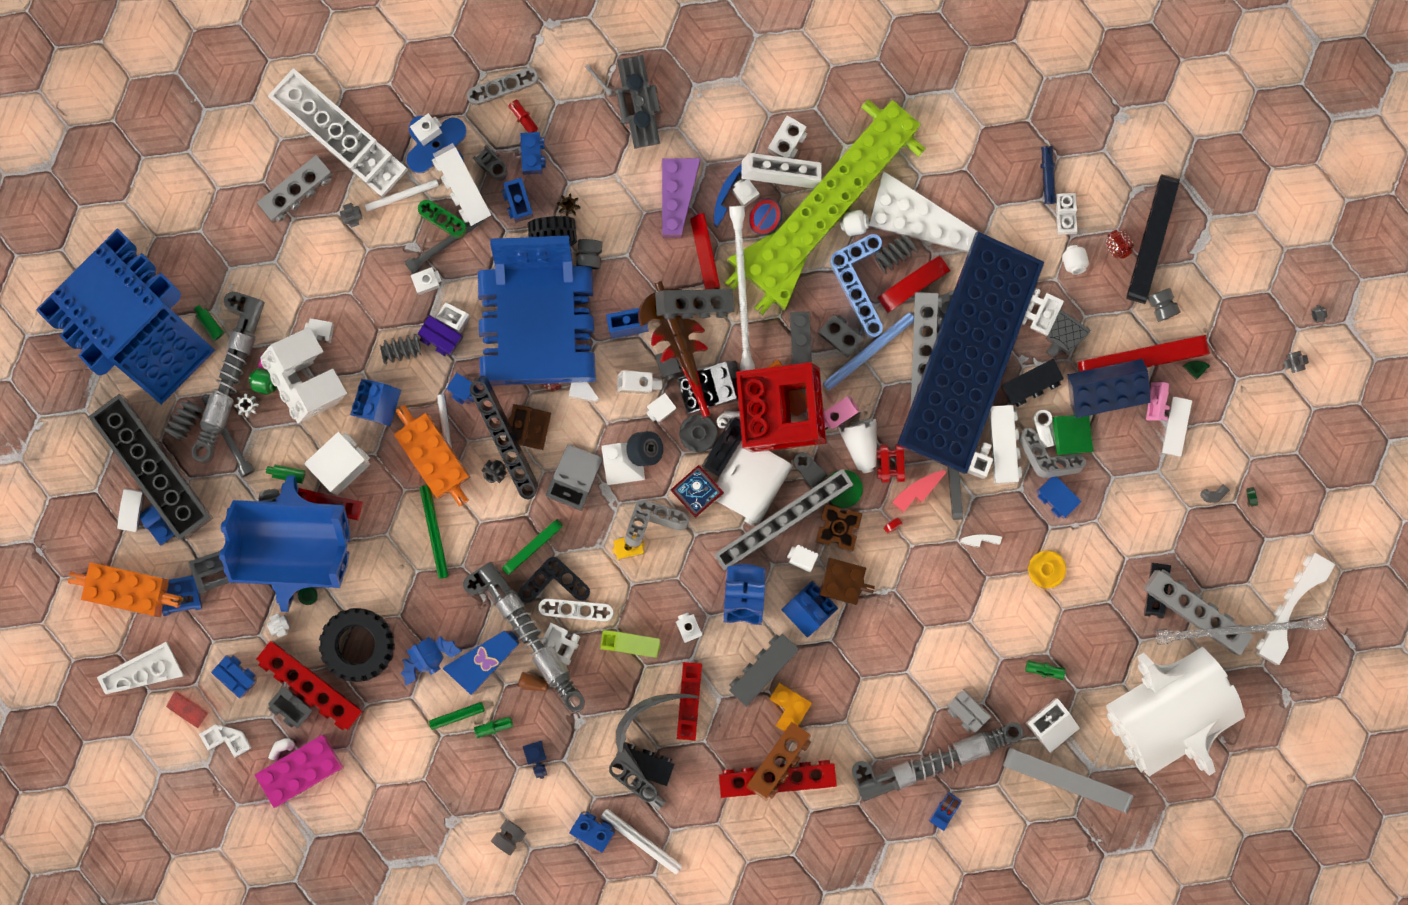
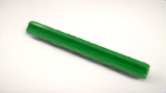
M423 485L420 487V493L439 579H444L449 574L433 498L428 485Z

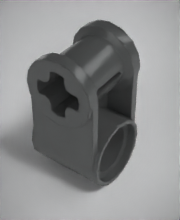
M487 145L484 146V150L477 157H473V160L493 179L502 181L507 177L508 170L506 165ZM502 167L503 172L497 175L494 174V169Z
M802 452L794 457L793 465L812 488L816 487L828 476L807 453ZM798 457H805L807 459L805 461L806 466H804L803 464L800 466L798 465Z

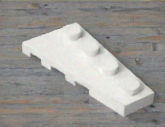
M165 642L98 676L97 679L104 693L111 694L183 677L184 674L168 642Z

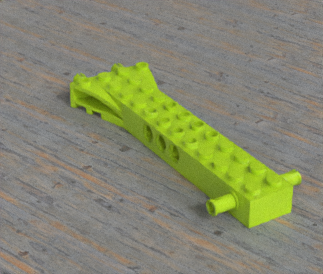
M867 99L861 109L874 118L869 127L777 231L743 249L745 279H748L765 295L754 306L757 312L764 306L759 311L762 316L773 303H776L784 311L786 310L808 255L903 147H908L919 157L925 151L926 147L913 138L921 124L893 100L884 109H880L870 99ZM736 254L727 259V262L736 271L725 282L733 291L739 285Z

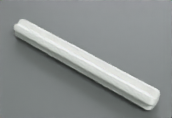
M609 809L603 812L601 818L671 872L677 874L681 870L682 865Z

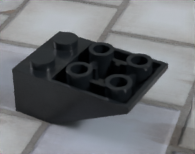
M725 361L697 371L708 409L738 400L736 372L739 369L736 361ZM686 376L678 377L677 380L687 414L701 411Z

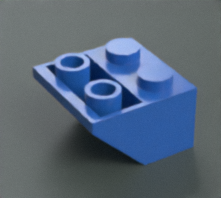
M361 379L350 415L391 426L401 389L384 383Z
M813 580L781 609L807 638L839 609L828 597L819 595L820 587Z

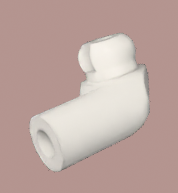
M733 410L724 411L717 418L718 427L725 428L731 418L740 421V412Z
M289 738L276 741L268 758L277 761L282 751L293 750L294 742Z

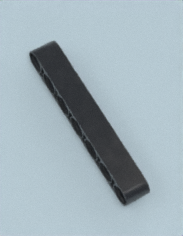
M1163 174L1160 175L1127 292V300L1146 304L1180 179Z
M482 375L476 376L470 385V393L519 495L527 500L532 499L537 492L538 482L489 380ZM475 384H482L484 386V389H477ZM483 401H490L492 406H485ZM492 418H498L501 423H494ZM500 435H506L509 440H502ZM508 452L516 453L517 457H510ZM516 469H523L525 474L517 473ZM524 486H531L533 490L527 491Z

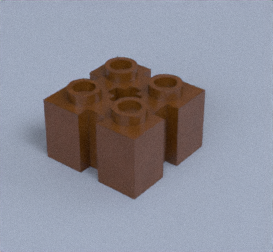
M825 504L821 520L825 521L824 527L818 528L815 543L831 546V542L838 543V549L853 552L857 536L852 535L853 530L859 529L863 513L847 510L846 514L839 513V507ZM837 523H840L841 527L844 528V531L836 533V529H834L833 527L834 525L837 526Z

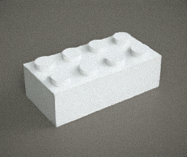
M452 143L433 153L434 159H432V162L438 172L442 171L443 176H441V179L446 188H451L452 193H450L453 202L456 206L460 205L462 208L458 211L464 222H469L472 226L491 216L454 144Z

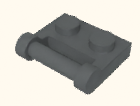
M220 551L188 562L200 595L206 593L205 591L224 584H233V582L228 581L227 576L204 584L201 580L204 577L224 571L223 562L219 557Z

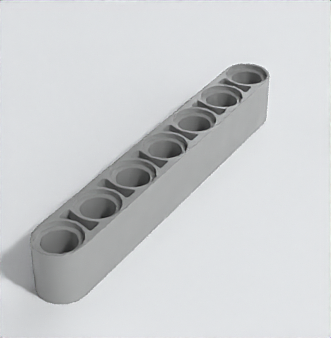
M1009 748L1003 764L1004 767L1127 814L1134 798L1132 794Z

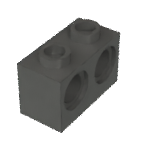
M833 314L818 334L848 358L863 340L861 337L862 333L855 327L851 329L847 326V321L840 315L836 317ZM836 324L839 326L840 331L835 334L831 333L829 326ZM846 336L853 337L854 344L851 346L846 345L844 338Z

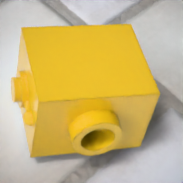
M624 537L613 540L614 547L612 550L613 554L617 555V560L644 554V541H642L640 546L632 547L630 550V546L626 545Z

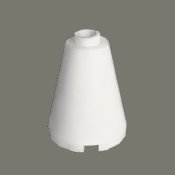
M871 419L850 422V427L847 428L845 424L841 425L839 432L857 469L862 470V473L874 471L873 468L877 466L876 419L872 421Z

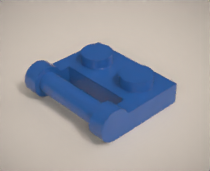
M193 575L169 580L167 593L182 597L193 595V601L181 603L179 608L163 604V616L184 610L202 609L200 594Z

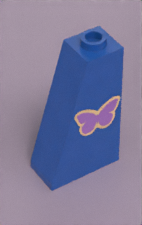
M503 631L449 663L443 670L470 695H473L519 645L517 642L518 637L512 631H509V633Z

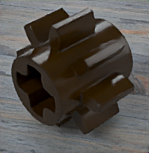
M571 193L566 198L561 195L562 202H557V205L562 207L559 213L564 212L568 217L569 214L576 216L575 210L581 209L579 205H576L579 198L573 199ZM568 202H571L573 207H570V209L567 210L566 206L564 205H567Z

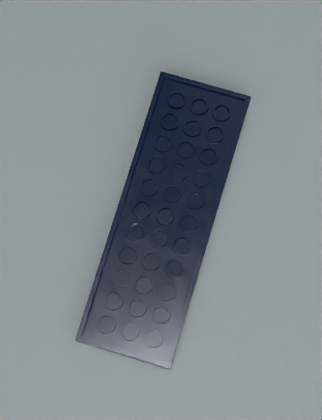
M975 232L898 440V446L958 472L967 474L1044 261L981 232Z

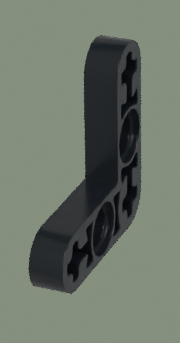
M551 557L528 579L518 593L523 602H532L555 579L576 599L583 601L589 597L590 588L558 558ZM550 561L553 563L557 561V567L560 570L562 567L566 569L560 573L558 578L555 576L558 574L556 570H549L550 565L548 563ZM566 573L573 576V581L570 584L562 582V576ZM539 574L544 575L546 578V582L541 586L535 583V577ZM576 580L580 582L577 586L581 589L583 587L586 588V596L581 595L578 597V591L573 588V591L569 589L575 584ZM532 582L539 590L538 592L533 590L530 593L532 597L524 599L523 590L528 591L531 588L528 584Z

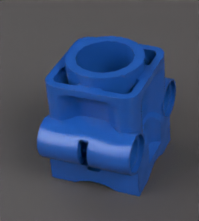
M737 564L727 567L724 623L741 621L753 625H762L766 573L764 568L752 564Z

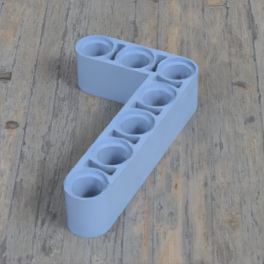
M871 234L835 252L830 259L831 268L865 334L869 338L880 336L883 326L852 265L880 250L882 240L876 234ZM868 241H877L878 247L874 249L870 248L868 246ZM853 248H858L861 251L859 257L852 256L851 250ZM842 257L844 259V264L840 266L836 265L834 263V258ZM846 273L853 277V280L849 283L845 282L842 278ZM852 291H859L861 298L858 300L853 299L851 296ZM863 307L868 308L870 315L862 316L860 309ZM869 325H877L879 332L871 333L868 329Z

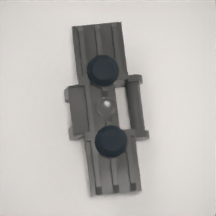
M639 55L618 59L617 63L622 88L614 90V93L617 95L619 103L620 124L630 125L634 149L660 144L655 113L660 114L662 112L656 94L658 93L657 86L649 85L644 57ZM631 93L635 115H628L625 94Z

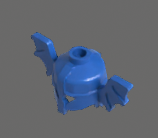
M442 636L438 637L436 642L433 638L427 637L419 645H413L412 649L406 650L410 658L402 660L404 669L400 674L405 679V685H409L417 679L415 668L419 672H429L431 675L441 669L439 665L444 658L441 651L452 658L462 652V650L455 645V641H446Z

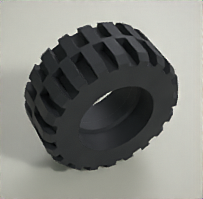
M350 608L338 612L337 615L332 616L329 622L324 625L322 635L319 638V652H321V659L326 664V668L335 674L336 677L350 682L368 681L380 675L392 660L393 650H395L394 635L390 630L389 624L380 615L367 609ZM352 627L367 629L375 641V649L372 656L362 663L347 661L339 650V641L342 634Z

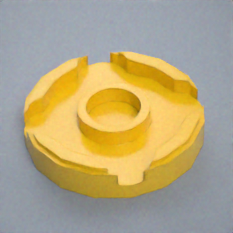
M1049 550L1041 551L1035 554L1029 561L1028 576L1036 586L1044 589L1054 588L1064 580L1066 563L1058 553Z

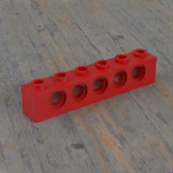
M270 641L256 658L260 662L258 666L266 672L268 670L272 671L275 674L273 677L280 683L285 681L290 685L288 688L296 695L299 693L305 697L304 701L311 707L316 705L321 709L319 713L327 719L329 717L336 721L334 724L342 731L344 729L350 730L364 712L274 641ZM277 658H281L283 661V666L280 669L274 666V661ZM291 670L298 672V678L295 681L289 678ZM308 681L312 682L314 686L313 690L309 693L304 689V685ZM322 693H326L329 697V701L326 704H322L319 701ZM337 705H341L344 708V713L341 716H337L334 712Z
M830 760L818 761L819 765H811V762H801L798 767H792L791 765L787 771L790 774L785 782L777 785V793L837 787L835 764L830 763ZM753 767L741 768L742 772L734 773V769L722 770V774H719L721 798L756 795L747 788V785L757 771H753ZM812 770H820L821 778L819 780L811 779L810 774ZM795 771H799L802 774V779L799 782H793L791 779V775ZM765 775L764 780L767 783H772L773 775ZM736 777L744 779V785L741 788L733 785V780Z

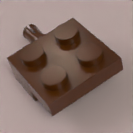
M513 404L508 422L519 445L544 450L552 413Z
M828 558L819 595L857 605L860 593L865 591L873 594L874 590L871 589H875V586L864 583L866 567Z

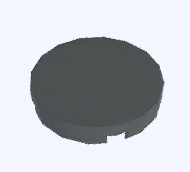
M700 414L689 416L680 427L679 436L681 443L692 452L701 453L707 451L714 445L717 439L715 423L711 418H703V415Z

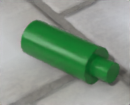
M200 305L194 308V311L197 313L196 319L213 341L218 340L225 334L207 309L203 310Z
M276 464L274 467L267 466L266 474H271L272 478L286 481L288 475H294L297 483L303 484L305 470Z

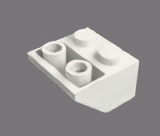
M1058 698L1053 699L1026 722L1027 726L1050 753L1080 729Z

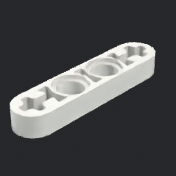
M544 599L538 606L542 615L550 617L603 622L609 621L613 617V609L607 604ZM546 602H549L550 606H556L555 602H559L558 614H554L556 610H549V613H545L542 605H546ZM564 604H570L572 607V612L568 615H564L561 612V607ZM585 605L591 608V614L587 617L582 616L580 613L581 607ZM594 606H598L597 610L599 611L606 607L607 611H610V615L603 618L601 614H596L597 618H593Z

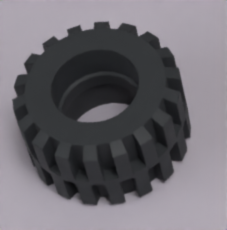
M541 217L527 223L529 237L569 236L570 246L577 243L576 223L572 217Z

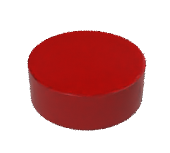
M895 518L886 524L883 529L887 534H890L903 523L900 518Z

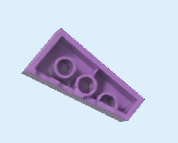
M662 158L663 238H682L700 166V158Z

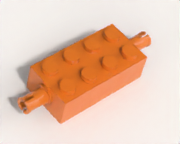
M406 405L400 407L401 409L398 408L395 412L404 423V428L396 432L394 436L434 496L440 499L447 493H450L459 507L467 503L469 499L460 486L471 476L447 443L430 415L424 413L417 419H414Z
M92 562L89 563L87 575L72 571L69 573L70 577L76 578H68L69 584L84 587L81 600L155 617H161L163 604L179 608L181 603L174 602L173 600L182 601V596L167 593L169 579Z

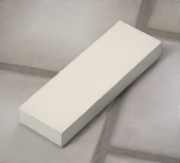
M1172 397L1162 448L1163 454L1181 457L1192 400Z

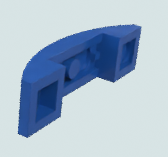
M742 163L728 176L717 197L714 212V226L717 228L727 212V208L722 206L738 175L742 177Z

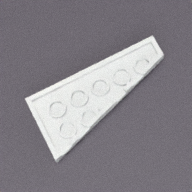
M883 171L869 227L899 235L904 234L910 238L965 252L969 251L975 232L978 231Z

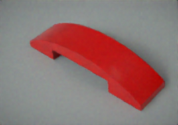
M939 255L877 297L886 312L889 313L914 296L915 292H920L951 270Z
M299 488L298 495L304 500L316 504L344 505L347 519L359 521L362 501Z
M683 662L680 694L697 695L698 699H680L676 738L678 740L696 741L702 672L701 663Z

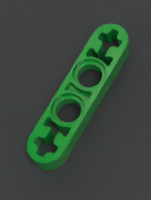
M556 519L502 567V570L507 575H510L560 531L564 525L559 519Z

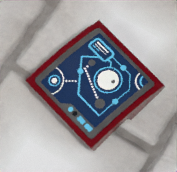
M700 465L695 467L670 489L695 518L724 494Z

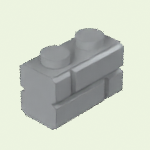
M964 689L946 705L949 708L947 712L954 719L958 717L963 722L961 726L968 733L970 731L976 733L991 718Z

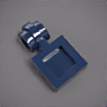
M542 741L522 746L528 765L536 763V767H533L536 779H543L547 775L545 765H541L540 761L547 758Z

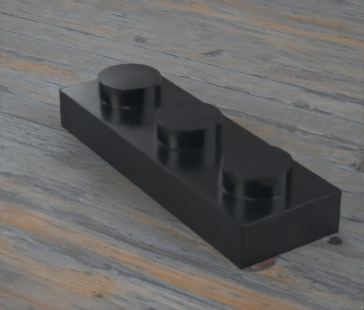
M731 418L702 464V467L718 477L742 441L741 424L738 420Z

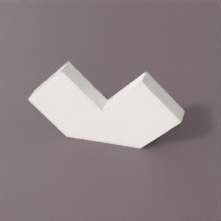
M218 724L199 734L208 751L226 742L234 758L252 748L243 731Z

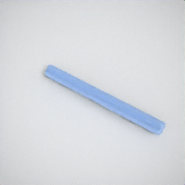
M911 313L906 314L823 382L824 387L828 391L835 387L914 322V316Z

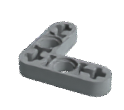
M1025 428L1019 436V442L1034 471L1042 478L1080 473L1086 465L1084 457L1079 454L1049 457L1038 434L1031 428ZM1032 450L1038 451L1040 456L1035 455ZM1056 463L1062 464L1064 469L1059 468Z
M640 500L635 505L626 532L625 542L631 547L640 546L648 522L675 530H684L688 526L689 516L683 511ZM657 513H664L666 517L661 518ZM640 521L643 523V525L637 526L634 524V522ZM634 532L637 533V536H636L635 539L632 538Z

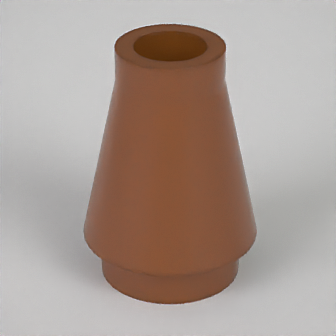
M527 671V673H521L518 687H522V690L545 692L548 683L546 680Z

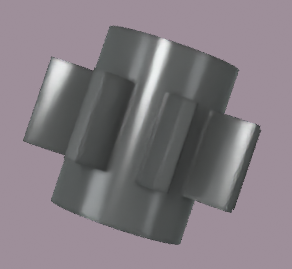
M352 203L343 205L344 210L340 211L343 224H349L351 228L360 225L358 221L363 219L359 206L354 207Z
M1301 351L1287 354L1288 359L1284 361L1286 370L1291 369L1292 373L1306 370L1305 365L1309 363L1307 354L1302 355Z
M488 460L482 469L485 480L490 483L496 481L500 483L507 474L505 465L499 460L493 462Z

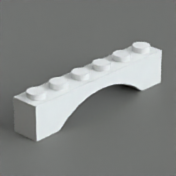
M1317 553L1307 555L1302 563L1304 568L1295 575L1293 579L1295 584L1284 595L1285 602L1283 605L1278 606L1274 613L1276 618L1273 622L1270 621L1265 629L1267 634L1256 645L1258 650L1255 654L1275 665H1280L1289 648L1287 627L1294 606L1309 589L1325 582L1335 566L1334 563Z

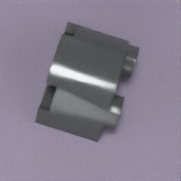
M284 686L268 703V709L276 716L280 713L285 717L283 721L291 728L295 726L298 729L312 712V709L305 705L303 700L292 691H288Z

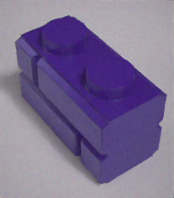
M431 315L428 316L418 332V336L421 337L419 341L427 346L430 344L437 347L435 351L444 357L446 354L451 356L463 339L461 334Z

